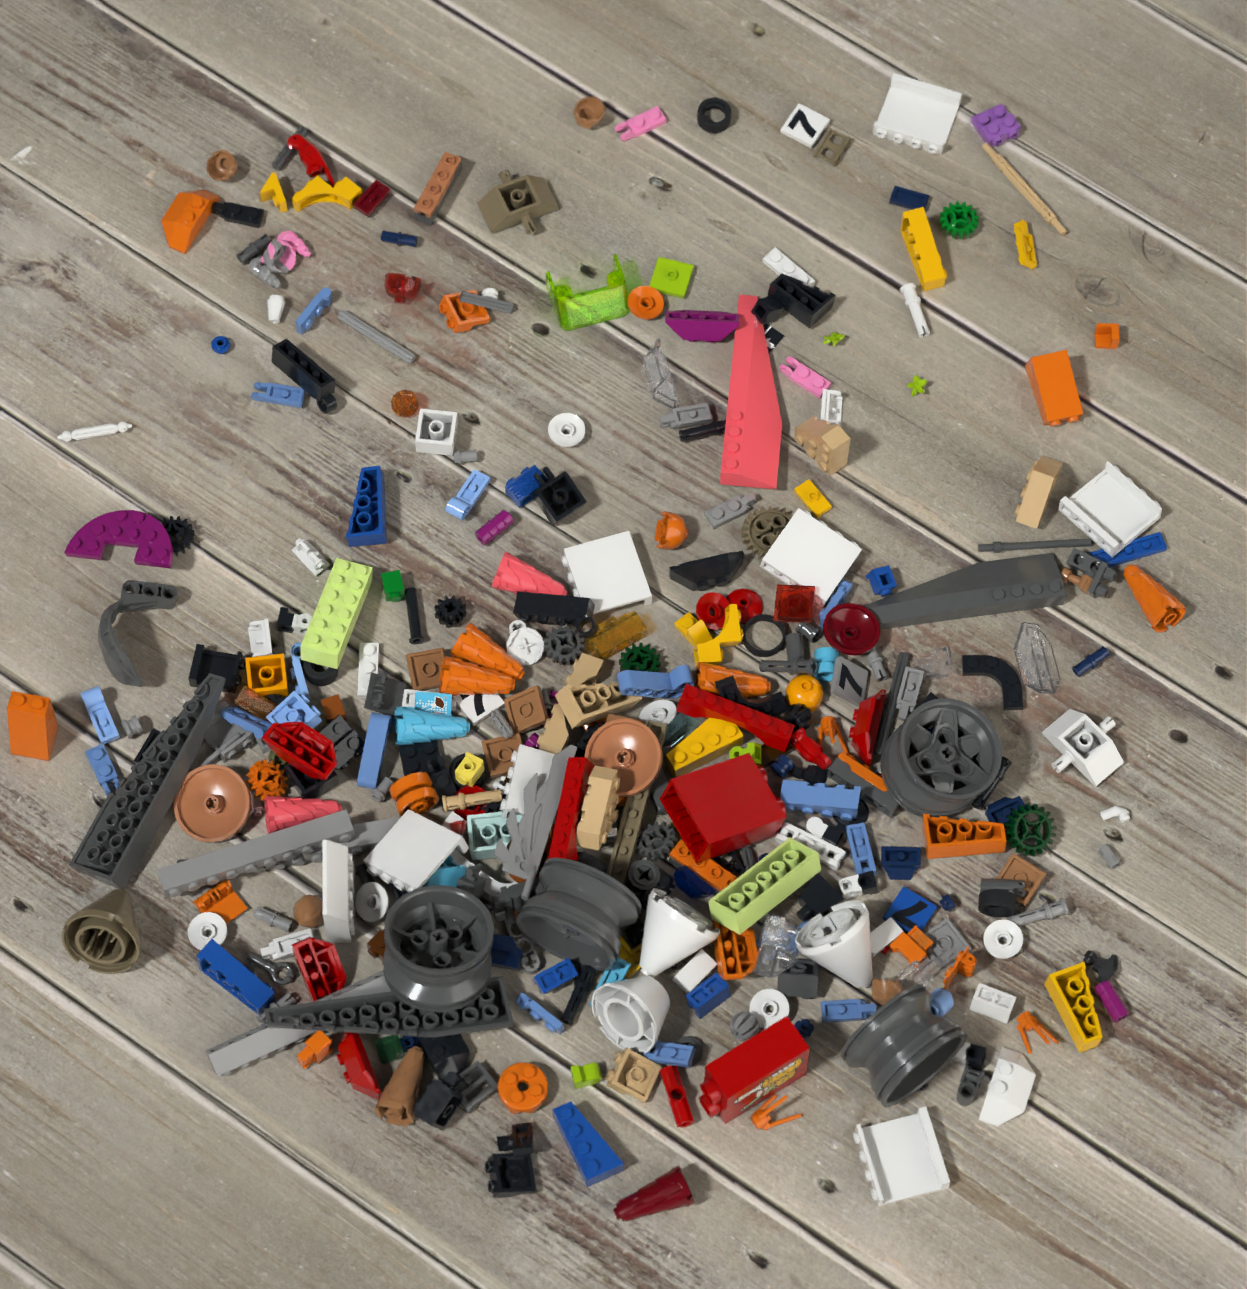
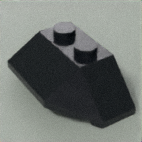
M730 552L669 567V577L671 580L692 591H704L714 586L722 587L731 582L744 560V552Z
M461 1034L441 1037L415 1036L438 1080L442 1081L451 1071L461 1074L465 1070L470 1051Z

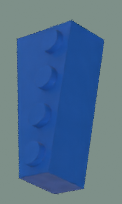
M380 466L361 468L357 494L353 502L352 516H350L349 529L345 537L349 547L387 543L384 474Z
M213 939L197 954L196 958L200 971L260 1016L264 1009H267L276 999L275 990L268 983L264 984L254 972L249 971Z
M571 1101L553 1109L554 1121L586 1187L624 1171V1163Z

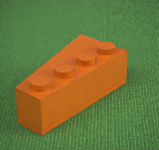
M923 814L922 831L927 859L1005 852L1006 835L1004 824L971 822L963 818L955 820L947 819V816L931 817L930 814Z

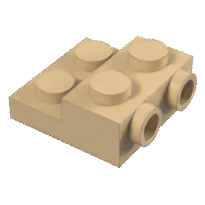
M629 1048L618 1051L613 1060L616 1063L615 1067L610 1069L605 1079L608 1080L606 1086L622 1095L627 1094L645 1103L662 1066Z

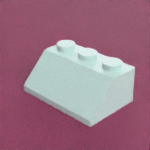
M502 812L467 815L469 848L472 861L496 858L493 854L499 839L507 847L511 841L506 826L510 812H508L505 819L501 818ZM516 814L517 825H519L522 815Z

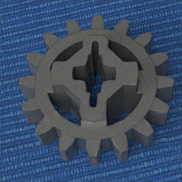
M567 624L566 628L559 626V629L556 630V628L552 627V633H546L547 638L544 639V652H547V658L552 657L553 663L558 660L559 665H562L563 662L570 665V660L574 662L577 657L581 656V651H585V645H583L585 644V639L581 638L582 636L579 632L576 633V627L571 630Z
M655 821L653 826L648 824L647 829H641L643 833L638 836L636 850L642 858L646 857L649 861L652 857L655 861L660 856L664 859V854H669L671 852L670 849L675 847L674 843L678 842L677 834L670 824L666 825L663 821L659 825Z

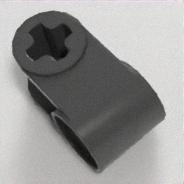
M966 1064L956 1095L959 1104L969 1106L973 1103L985 1071H977L969 1068V1065ZM967 1091L971 1096L966 1097L961 1092Z

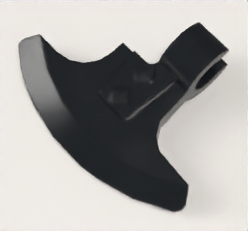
M808 765L805 771L800 767H795L791 776L809 782L811 786H814L815 783L826 782L828 768L823 770L818 765Z
M1089 950L1085 953V958L1082 962H1085V965L1088 966L1093 965L1091 970L1098 974L1096 982H1105L1115 974L1118 967L1116 955L1112 954L1109 959H1101L1093 951Z

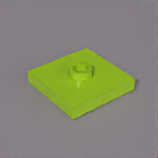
M658 257L649 287L656 289L661 294L684 299L694 265Z

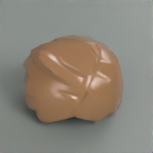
M585 97L579 100L573 111L577 125L585 129H590L597 125L605 115L606 107L603 101H600L597 97Z
M219 150L214 152L207 160L206 170L211 178L217 181H228L236 175L238 163L230 152Z
M310 894L302 896L293 907V916L297 923L309 929L320 926L324 922L323 900L318 896Z
M878 978L872 979V998L881 1006L904 991L898 981L894 982L885 978L882 980Z

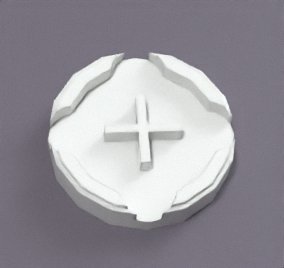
M529 627L520 628L513 631L508 637L506 651L510 656L519 661L522 666H529L536 663L542 657L544 641L541 634Z

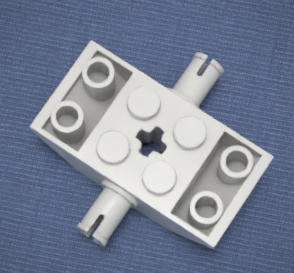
M1072 709L1066 711L1042 732L1063 754L1051 764L1054 770L1058 768L1056 772L1060 773L1071 763L1095 787L1098 786L1124 763L1115 744L1106 735L1109 730L1116 726L1114 720L1110 722L1111 717L1107 716L1099 725H1096L1084 713Z

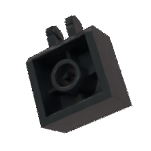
M544 467L543 471L549 482L545 483L542 477L535 473L533 476L540 488L533 492L532 497L551 525L554 526L584 506L587 501L567 472L564 471L555 477L548 467ZM556 495L557 497H562L561 502L556 499Z
M289 763L284 766L285 774L301 798H316L339 784L338 775L334 770L326 780L310 778Z
M451 1071L442 1081L437 1079L430 1081L425 1088L426 1092L423 1097L419 1098L414 1104L415 1109L412 1113L430 1126L443 1130L463 1101L462 1094L456 1091L462 1081L461 1075Z

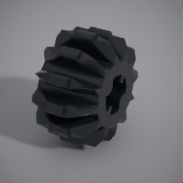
M454 594L451 599H448L445 595L444 600L439 599L438 605L434 607L436 611L435 618L439 619L440 625L445 623L447 628L450 624L456 627L457 622L462 623L463 618L467 615L465 611L466 605L462 603L461 598L455 600Z

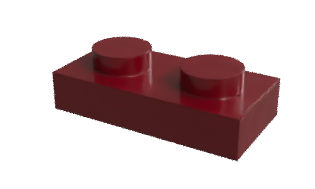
M375 180L354 203V209L369 217L391 193V189Z

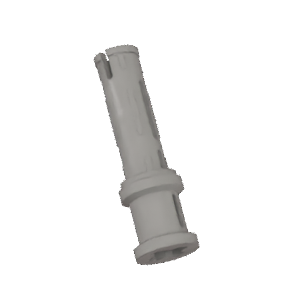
M1060 898L1057 902L1044 903L1040 908L1009 916L1007 920L1014 922L1017 926L1045 918L1046 920H1052L1053 917L1058 915H1068V908L1064 898Z

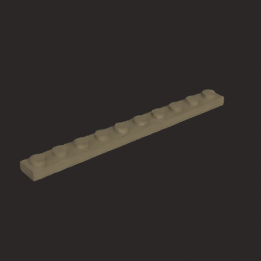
M648 721L647 727L657 736L662 748L668 729L667 724ZM652 784L643 792L627 797L607 875L621 884H624L629 874L628 871L632 863Z

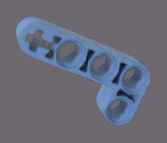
M689 665L678 666L670 673L625 670L616 675L620 693L626 696L674 699L682 695L686 684L695 685Z
M371 713L357 778L358 787L376 789L378 787L388 735L391 734L394 718L390 715Z

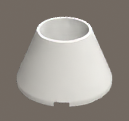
M639 976L601 985L593 993L591 1005L594 1017L597 1016L601 1023L600 1029L612 1043L622 1050L629 1048L636 1053H646L656 1044L670 1007V999L665 988L657 980L649 976Z

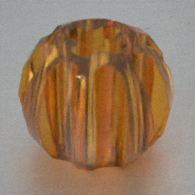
M398 391L391 400L392 410L396 415L403 418L412 416L419 407L418 397L412 391Z

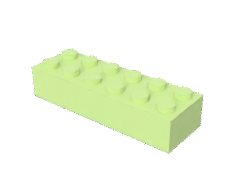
M336 558L302 641L301 660L338 669L372 584L373 567Z
M789 837L708 901L711 919L740 935L821 871L819 852Z

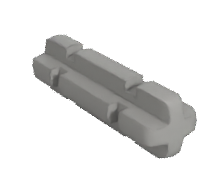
M492 710L490 712L491 719L504 738L512 737L514 735L513 729L509 726L505 717L501 715L500 710Z

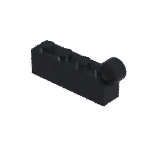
M287 338L272 346L271 362L310 396L317 399V405L321 412L327 414L337 408V401L332 395L335 392V379Z
M517 591L513 614L518 620L526 623L531 620L540 624L552 622L559 626L573 624L584 638H592L598 631V626L592 619L595 604L590 598ZM592 623L589 631H582L585 624Z

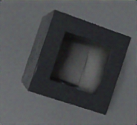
M772 295L760 298L751 312L761 324L777 321L784 310V306Z

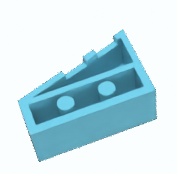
M449 855L424 886L444 885L456 888L458 879L465 875L467 868L464 865H457L453 862L454 858Z

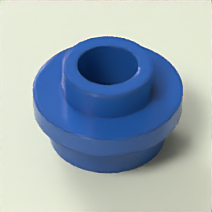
M218 336L212 340L211 346L217 354H224L229 350L230 342L226 337Z

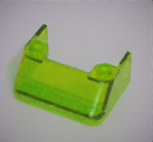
M613 254V271L606 278L608 286L573 295L571 289L566 285L554 286L550 272H546V288L561 329L571 331L628 315L630 312L628 292L617 254Z

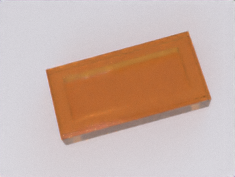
M247 686L243 687L234 701L235 704L267 722L269 720L266 717L278 706Z

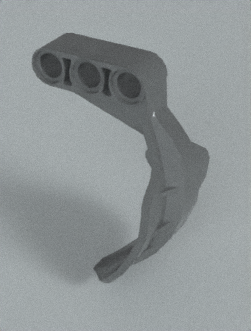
M128 580L122 586L120 600L110 605L101 615L98 642L108 669L120 683L142 687L143 682L119 644L111 624L115 622L118 613L151 608H173L178 595V591L174 586Z

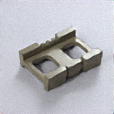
M829 128L821 145L819 144L814 151L813 157L832 163L833 167H836L844 150L846 151L850 145L851 137H846ZM833 135L843 139L840 145L830 142ZM825 148L834 152L832 158L821 155Z

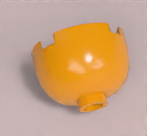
M808 674L794 677L788 683L785 691V700L789 707L793 704L801 703L809 707L811 713L821 706L824 697L820 681Z

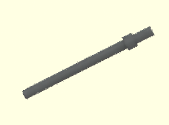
M1091 538L1012 543L995 541L992 544H978V552L993 551V553H1001L1004 550L1091 546Z

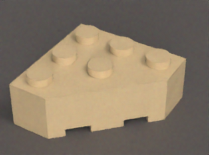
M812 416L795 428L794 439L796 443L806 449L807 455L811 459L814 458L822 472H826L831 476L847 465L850 437L838 424L831 425L829 421L823 419L818 421L817 417Z
M1041 456L1039 461L1035 460L1026 478L1029 482L1023 487L1020 496L1023 498L1022 504H1018L1015 510V515H1017L1016 522L1035 529L1038 528L1043 517L1042 514H1044L1050 500L1051 492L1059 477L1063 465L1062 462L1045 456Z
M594 766L589 776L587 796L584 797L581 821L577 827L576 844L578 847L599 851L602 843H606L607 833H611L613 821L616 822L618 818V810H616L619 801L617 790L620 785V778H617L618 770Z

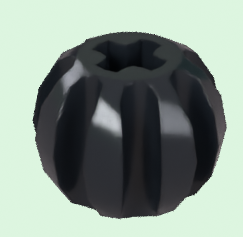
M793 704L787 708L784 714V721L795 725L794 732L802 727L807 730L813 721V714H811V709L804 704Z

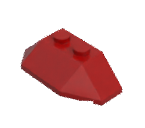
M883 689L860 702L859 709H855L853 714V720L856 721L855 727L851 726L849 738H852V747L868 767L871 766L886 696V690Z
M303 722L273 723L262 737V740L279 758L310 778L326 780L337 766L333 741Z
M308 937L292 944L294 958L313 1002L344 988L347 977L332 942Z
M345 1032L338 1046L339 1054L336 1057L339 1065H344L346 1072L343 1075L346 1083H351L354 1090L379 1100L382 1092L359 1033Z

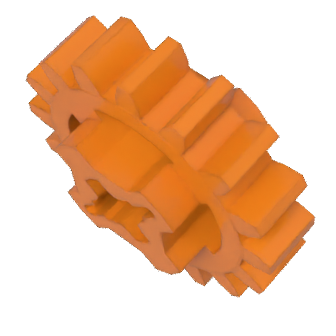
M266 759L261 762L257 761L249 768L250 772L246 774L250 778L247 784L252 786L249 790L255 791V797L260 795L261 801L265 800V796L283 795L285 793L284 789L288 787L284 783L287 777L282 775L285 771L279 770V764L274 766L273 760L269 762Z

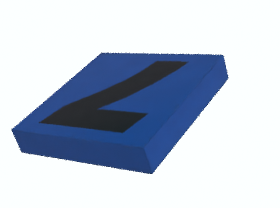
M903 886L883 916V920L886 921L891 917L906 934L915 925L922 931L936 911L937 906Z

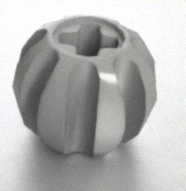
M740 1012L731 1019L729 1029L736 1039L745 1042L758 1034L759 1022L752 1014Z

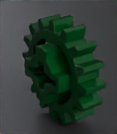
M640 642L639 647H636L633 643L632 649L626 647V653L621 652L622 659H619V665H621L620 672L625 670L659 672L661 667L660 655H655L656 649L650 650L649 644L643 647V644Z

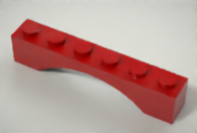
M689 684L685 685L676 711L693 718H715L736 724L753 733L766 746L784 753L795 727L793 724Z
M568 757L548 859L565 858L574 861L578 860L576 844L578 815L581 803L589 787V776L595 766L586 757Z

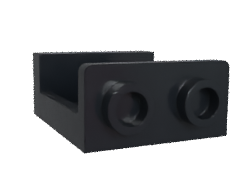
M196 644L188 678L190 686L198 688L209 673L226 679L222 692L236 693V689L240 687L242 680L240 672L244 670L246 663L242 652L238 651L237 655L209 651L205 650L204 645Z

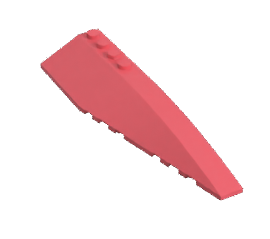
M739 294L737 314H740L739 326L735 329L720 484L776 489L782 419L764 327L751 312L758 301V296Z

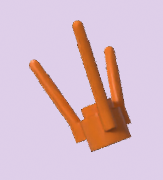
M827 716L820 720L821 726L818 727V744L822 746L823 733L825 736H830L831 743L835 742L834 735L837 734L844 754H849L839 725L836 724L835 717Z
M1025 1011L1017 1017L1016 1020L1019 1025L1016 1028L1021 1034L1028 1054H1031L1032 1051L1024 1030L1029 1032L1034 1029L1047 1045L1050 1044V1041L1043 1032L1054 1043H1058V1040L1030 1011Z
M774 1094L758 1110L753 1112L750 1119L758 1130L763 1128L766 1131L770 1127L800 1118L802 1114L799 1113L769 1123L768 1121L771 1118L768 1113L788 1098L787 1095L783 1096L765 1110L777 1097Z

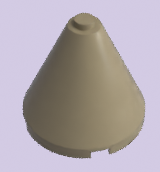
M115 889L76 912L67 920L62 931V943L67 953L77 963L81 960L88 964V969L92 971L116 974L127 971L137 961L141 952V941L131 897L127 891Z

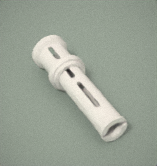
M908 283L903 285L900 291L904 294L906 307L911 311L920 338H923V333L926 337L930 334L920 307L921 299L916 293V284Z

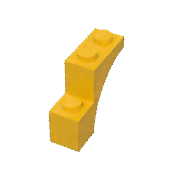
M317 175L313 180H309L301 191H297L292 198L293 208L300 212L305 207L315 203L332 202L351 210L354 207V203L362 196V189L347 177L339 180L333 188Z
M729 604L725 609V621L719 635L711 641L697 644L693 648L695 667H697L698 662L719 665L724 657L723 649L720 647L737 646L743 640V629L740 628L739 624L741 612L737 609V604Z

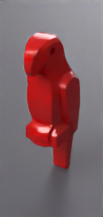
M292 135L287 141V146L290 150H298L301 162L307 168L306 174L313 178L322 172L325 174L330 186L334 188V180L318 148L302 135Z
M803 727L796 732H792L790 744L806 762H812L823 770L832 765V760L823 753L822 746L809 738Z

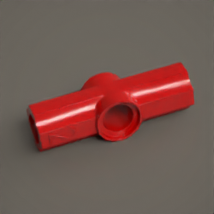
M666 1066L660 1070V1074L668 1097V1103L671 1106L677 1128L687 1127L693 1124L694 1120L686 1098V1091L682 1085L677 1066ZM678 1093L682 1098L676 1100L672 1098V1095Z

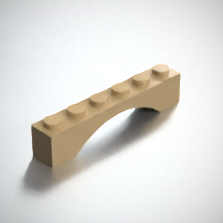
M582 653L579 659H575L572 668L574 671L572 674H568L565 684L571 685V687L583 684L587 686L596 685L603 670L604 660ZM559 703L554 704L551 712L553 715L551 719H547L544 726L546 730L544 734L541 733L537 741L539 750L557 754L567 748L569 737L565 724V714Z

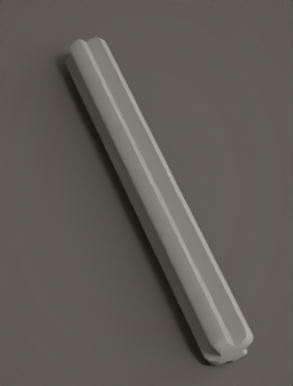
M341 310L338 313L337 318L403 361L408 364L414 361L415 355L352 314L345 310Z

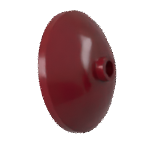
M844 603L835 606L827 613L823 623V633L827 642L835 650L847 655H861L872 650L877 644L880 637V625L876 616L866 607L854 603Z

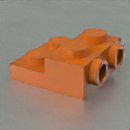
M476 290L465 291V292H470V293L478 294ZM461 292L444 295L439 304L440 313L445 314L447 318V327L449 329L452 328L454 333L470 331L472 326L487 324L491 319L485 307L460 302Z

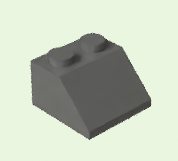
M779 957L777 990L786 998H817L818 964L811 959Z

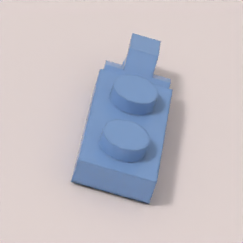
M844 579L839 582L835 595L832 594L830 596L826 609L823 608L819 614L818 619H820L821 628H823L827 613L835 606L845 603V598L852 589V583Z
M523 992L515 999V1004L521 1010L527 1009L530 1011L529 1014L537 1021L541 1019L546 1023L544 1026L551 1033L557 1032L560 1035L564 1031L562 1022Z
M861 999L821 1002L822 1023L861 1021L877 1011L876 1004H866Z

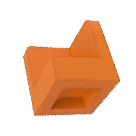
M1119 323L1096 324L1094 332L1095 348H1118L1120 340Z

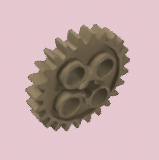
M769 506L768 510L761 507L760 511L755 509L753 514L749 513L741 529L743 531L741 537L744 538L743 544H748L746 550L752 549L751 555L758 554V560L764 557L790 521L792 513L787 516L785 515V509L779 512V507H777L774 511L771 506Z

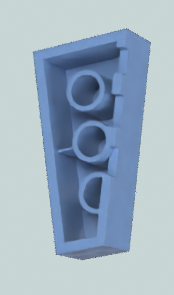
M783 780L780 798L786 806V811L800 810L808 815L819 813L823 817L832 818L833 816H838L842 820L851 821L856 819L861 787L854 786V790L845 788V785L837 784V786L829 788L825 783H815L814 786H810L809 782Z

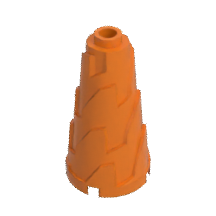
M1130 564L1124 569L1123 577L1134 594L1135 600L1142 608L1143 614L1156 632L1160 633L1169 630L1166 627L1167 625L1171 624L1174 627L1183 618L1186 612L1184 608L1186 607L1158 581L1156 582L1138 565Z
M469 623L465 628L467 632L460 635L450 655L454 658L462 659L463 662L477 664L480 667L498 670V672L511 675L515 682L516 680L520 682L526 673L523 671L524 667L521 663L506 653L505 649L492 641V638L479 630L476 625Z
M444 656L439 679L442 685L439 686V693L457 696V694H509L510 690L514 691L515 679H512L511 675L498 672V670L480 667L477 664L463 662L462 659Z
M705 662L697 663L695 677L697 678L696 682H694V687L720 696L715 682L733 675L739 691L745 697L766 695V692H770L771 683L767 681L766 677L745 673L742 670L726 668L721 665Z

